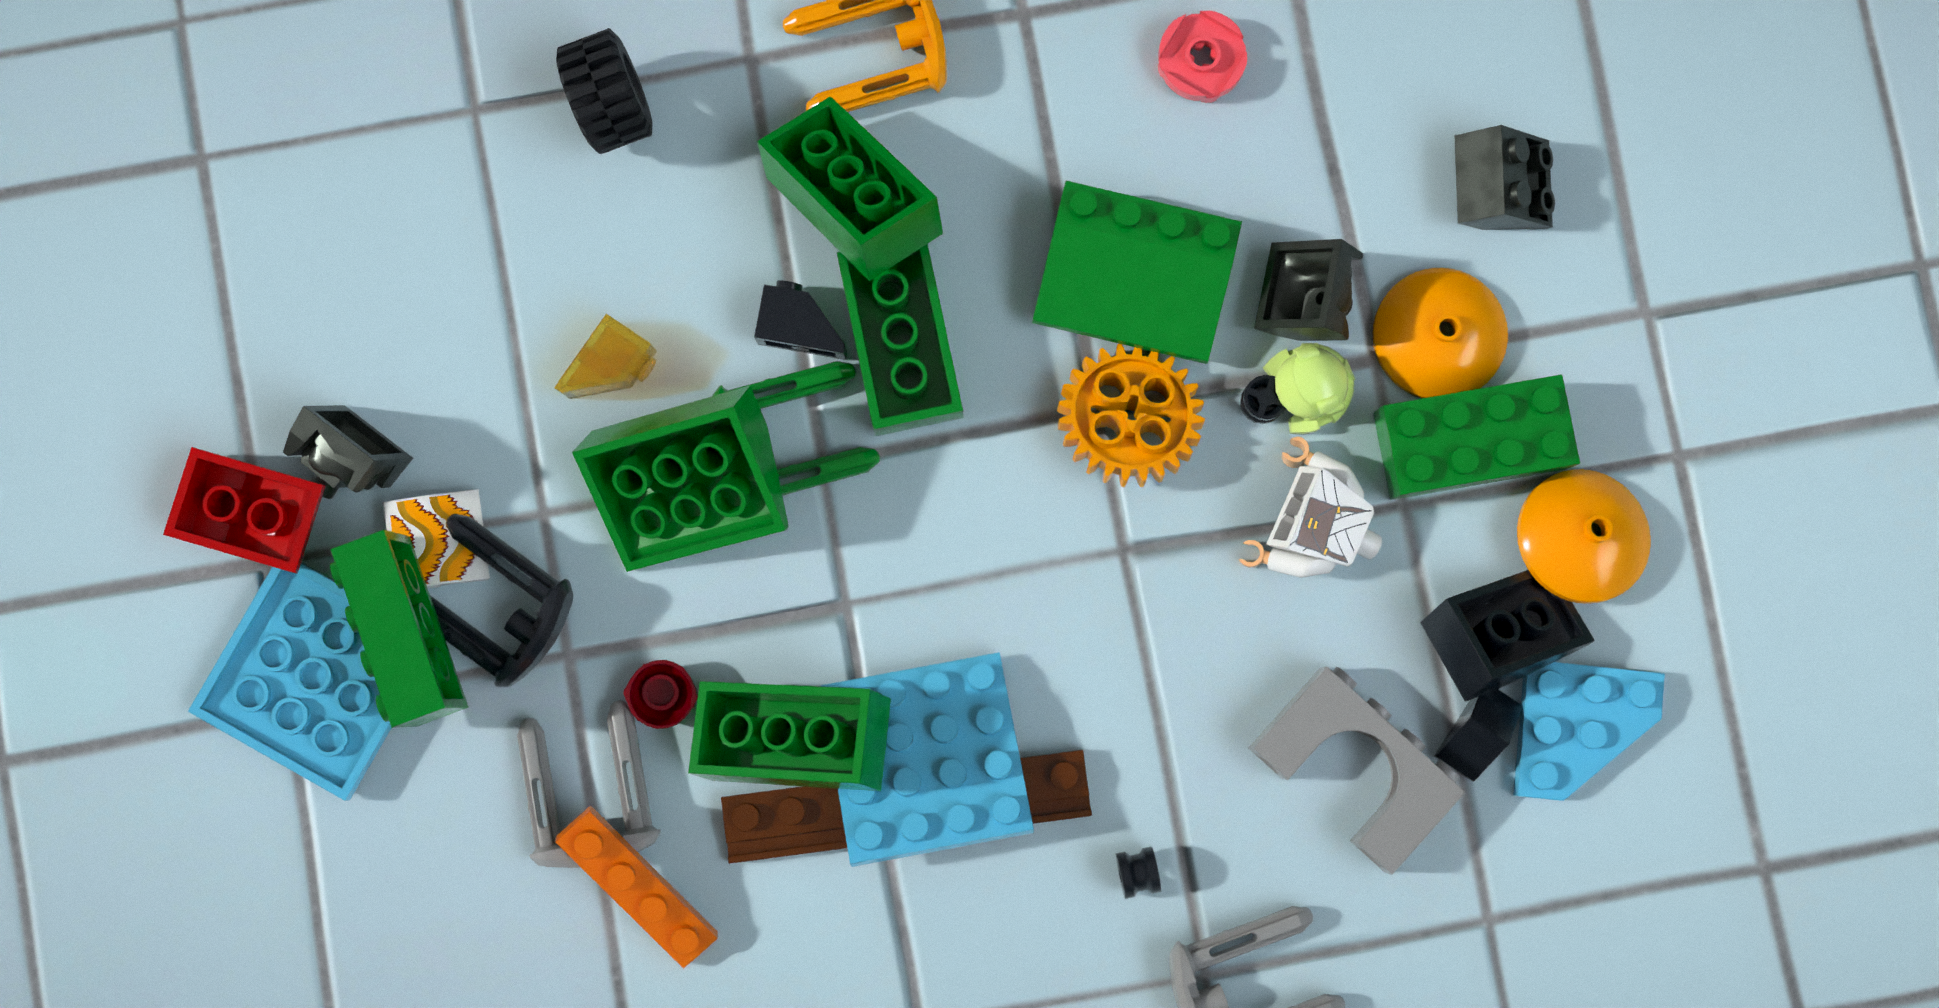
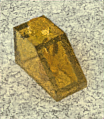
M605 314L554 388L569 399L632 388L637 380L643 382L653 370L656 364V359L653 356L657 350L651 343L608 314Z

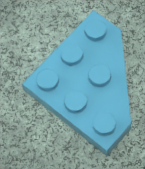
M1553 662L1523 677L1521 705L1523 707L1519 719L1513 796L1564 801L1662 719L1665 673Z

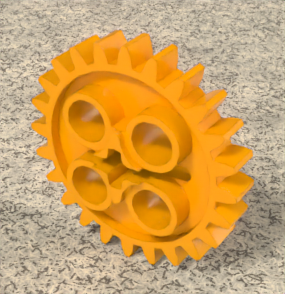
M1117 344L1115 356L1111 357L1104 348H1101L1098 353V363L1086 356L1082 363L1084 372L1072 369L1069 379L1073 384L1063 385L1061 395L1066 400L1059 401L1057 412L1066 415L1059 419L1058 430L1070 431L1064 436L1063 446L1071 447L1077 445L1072 460L1077 462L1087 458L1089 460L1087 474H1091L1099 467L1104 470V483H1107L1113 474L1119 475L1121 487L1126 486L1130 476H1135L1139 486L1144 487L1148 474L1151 473L1153 478L1160 483L1165 475L1164 467L1176 474L1180 468L1179 459L1187 462L1190 460L1193 451L1189 446H1197L1201 435L1194 430L1202 429L1205 418L1195 415L1202 410L1204 401L1191 399L1196 394L1199 386L1197 383L1184 385L1183 382L1189 371L1187 368L1177 372L1171 370L1175 360L1173 356L1161 363L1157 361V352L1151 351L1149 356L1146 357L1142 356V349L1134 347L1132 354H1126L1122 344ZM1111 385L1116 387L1121 395L1110 398L1105 396L1099 388ZM1147 391L1160 392L1166 401L1162 403L1151 402L1144 393ZM1096 408L1099 413H1092L1091 409ZM1126 410L1134 411L1133 415L1136 420L1128 419ZM1162 417H1169L1170 421L1166 422ZM1100 427L1111 428L1115 431L1117 438L1113 440L1102 439L1095 430ZM1145 432L1155 433L1160 437L1162 443L1153 446L1146 444L1140 435Z

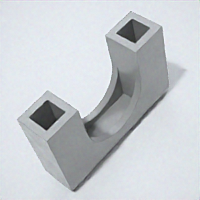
M1328 667L1319 668L1248 749L1281 779L1289 780L1315 749L1334 734L1344 731H1355L1375 741L1384 751L1390 765V789L1382 805L1353 836L1350 842L1383 872L1393 875L1465 794V791L1456 784L1460 776L1443 761L1438 760L1434 764L1425 756L1422 751L1426 746L1409 730L1404 729L1400 733L1387 721L1391 714L1373 698H1370L1367 702L1353 690L1357 683L1342 669L1336 667L1332 671Z

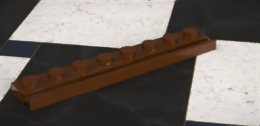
M1083 750L1020 758L1033 824L1092 816ZM800 786L721 797L729 864L847 848L838 789Z

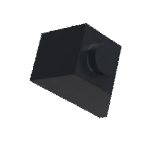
M778 280L776 286L764 284L754 335L758 345L846 360L847 349L844 342L809 292L802 291L803 286L801 284Z

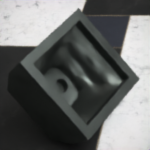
M1343 239L1272 242L1254 329L1298 341L1348 340L1349 330L1346 316L1351 311L1353 305L1351 260L1362 259L1363 253Z
M345 405L303 406L289 431L283 453L287 456L302 455L301 463L315 473L310 481L325 486L322 497L332 499L337 490L342 487H348L356 493L363 489L369 490L375 484L380 488H389L413 459L412 456Z

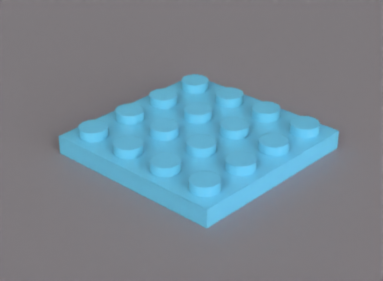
M301 562L298 574L272 567L188 712L342 800L348 801L352 798L389 734L391 725L389 721L385 722L378 711L376 695L380 693L375 678L369 677L362 665L360 652L365 649L359 632L354 633L347 621L345 608L350 605L344 588L339 589L333 579Z
M1000 652L821 685V687L872 689L891 698L881 791L838 789L851 867L1034 833Z

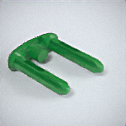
M835 361L783 376L768 378L746 386H751L753 393L758 394L791 384L796 385L794 389L756 399L760 409L844 387L855 378L856 369L851 363ZM720 385L717 388V390L713 393V396L729 392L732 390H736L739 388H743L746 386L727 390L722 385ZM857 447L777 469L779 480L813 470L821 471L819 475L780 485L782 496L867 473L880 462V455L874 448Z

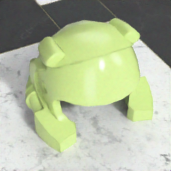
M1302 343L1301 346L1290 351L1286 348L1272 357L1263 367L1268 375L1275 376L1276 393L1281 404L1294 414L1288 419L1290 434H1309L1318 431L1321 426L1330 422L1336 423L1350 405L1354 392V380L1356 379L1348 360L1327 346L1318 343Z

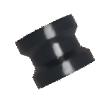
M1262 375L1254 378L1241 394V410L1246 418L1254 423H1271L1286 409L1277 396L1275 376Z
M1152 846L1142 848L1139 854L1129 855L1126 852L1116 853L1117 867L1125 899L1133 898L1137 892L1148 890L1152 894L1161 892L1160 877Z

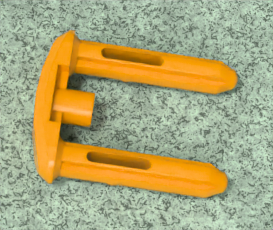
M826 0L793 10L784 18L782 23L783 29L788 34L803 36L908 5L913 8L916 19L895 25L901 50L905 51L923 45L926 53V58L922 63L817 93L807 102L806 111L830 96L847 112L929 88L939 93L947 82V58L940 21L932 0ZM908 80L907 82H904V83H901V84H898V85H894V86L887 87V88H884V89H881V90H877V91H874V92L866 93V92L871 91V90H875V89H878V88H882V87H885V86H888V85H892V84H895V83H899V82Z

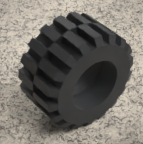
M610 28L557 47L556 63L565 95L581 132L589 145L601 155L652 135V117L640 80L621 39Z

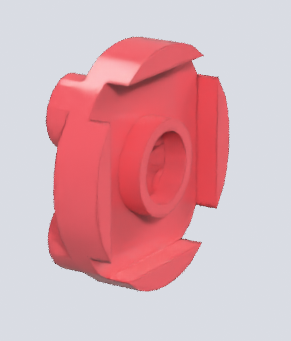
M1210 10L1200 11V14L1188 16L1185 14L1178 17L1165 30L1159 45L1158 72L1171 90L1189 100L1212 103L1219 97L1228 94L1240 81L1247 64V51L1242 40L1243 35L1240 28L1227 16ZM1204 46L1211 49L1209 57L1214 62L1210 65L1204 63L1202 66L1195 64V57L1190 54V51L1193 48L1200 51Z

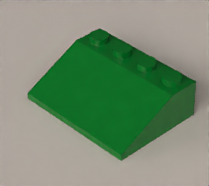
M1065 181L1032 323L1207 364L1233 266L1242 221Z
M751 386L592 430L572 452L627 572L786 531L789 527L768 426Z

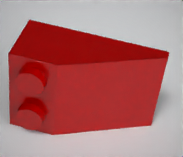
M191 447L163 535L298 574L325 486Z

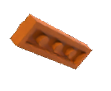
M591 805L556 836L555 843L683 969L718 939V931Z

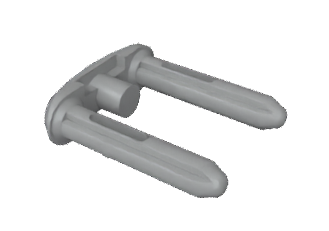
M617 700L610 705L607 723L626 831L622 837L637 852H640L653 845L661 831L652 825L634 715L625 701ZM526 718L520 723L517 738L535 850L529 856L539 866L579 868L580 866L555 843L556 836L560 833L545 734L536 719ZM628 762L631 763L638 807L636 810L633 809L626 769ZM538 780L541 782L547 818L546 827H544L537 789Z
M1291 906L1235 928L1224 930L1219 934L1189 945H1183L1180 941H1177L1169 955L1172 989L1177 1007L1229 1008L1219 983L1198 991L1194 977L1195 972L1302 933L1313 921L1311 910L1307 907ZM1250 933L1253 935L1251 940L1210 954V949ZM1323 994L1288 1008H1345V1001L1339 995Z

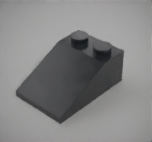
M1529 570L1449 597L1420 622L1465 702L1498 690L1595 641L1574 604L1546 590L1536 581Z

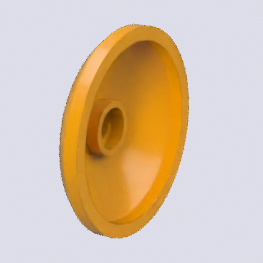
M1451 268L1424 269L1400 280L1382 299L1373 323V345L1380 366L1398 387L1421 399L1480 389L1495 375L1507 349V321L1496 296L1477 278ZM1441 322H1448L1453 326L1454 333L1452 336H1445L1441 333L1439 328Z
M1573 469L1557 473L1541 482L1531 491L1524 501L1518 517V546L1527 569L1546 590L1567 601L1592 604L1613 599L1623 594L1636 583L1648 562L1651 536L1646 515L1635 496L1623 484L1606 474L1585 469ZM1592 523L1600 526L1602 532L1600 537L1592 532Z

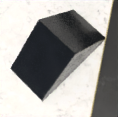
M1499 689L1471 699L1434 757L1474 782L1510 744L1523 705Z

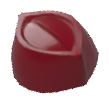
M656 660L643 664L631 677L623 692L634 717L644 725L655 729L669 728L679 724L688 716L697 704L698 699L697 688L687 671L675 662L667 660Z

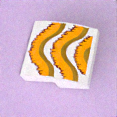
M479 489L411 497L382 503L385 529L410 536L428 589L438 588L441 585L490 579L488 564L454 540L446 527L447 518L452 514L470 516L483 526Z

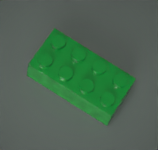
M831 96L757 141L766 178L869 281L943 234L937 197Z
M928 244L871 281L841 252H836L875 436L964 418Z
M1562 374L1383 405L1373 413L1390 500L1562 471L1580 464Z
M381 530L330 549L334 562L330 563L331 574L338 588H344L350 606L345 608L346 618L353 632H359L365 649L360 652L362 665L367 675L375 678L380 693L376 695V705L382 719L385 722L389 721L391 728L418 727L469 708L410 536Z
M700 681L688 773L711 781L881 791L891 698L872 689Z

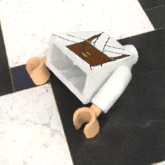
M1302 437L1291 438L1290 444L1300 448L1303 451V455L1294 458L1288 453L1282 452L1284 464L1291 468H1299L1267 541V545L1273 547L1271 552L1266 551L1259 542L1247 540L1243 544L1257 547L1260 551V556L1254 562H1247L1243 559H1239V561L1248 568H1255L1260 564H1266L1269 570L1303 578L1330 573L1335 565L1349 567L1353 563L1356 554L1366 559L1375 557L1381 548L1382 537L1367 529L1373 517L1374 508L1364 500V491L1351 467L1320 451H1317L1315 454L1310 452L1307 441Z

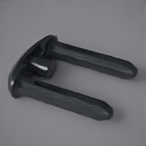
M452 514L447 518L446 527L454 540L542 603L541 608L536 614L538 616L537 619L522 608H519L507 621L504 630L521 642L515 654L511 655L430 595L445 640L463 655L493 675L496 679L494 682L496 687H510L524 678L539 664L554 645L565 625L573 602L571 583L568 579L557 581L470 516Z

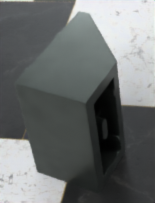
M1504 125L1454 135L1458 224L1481 230L1547 229L1553 227L1552 213L1555 209V198L1551 191L1550 171L1553 166V153L1549 147V140Z

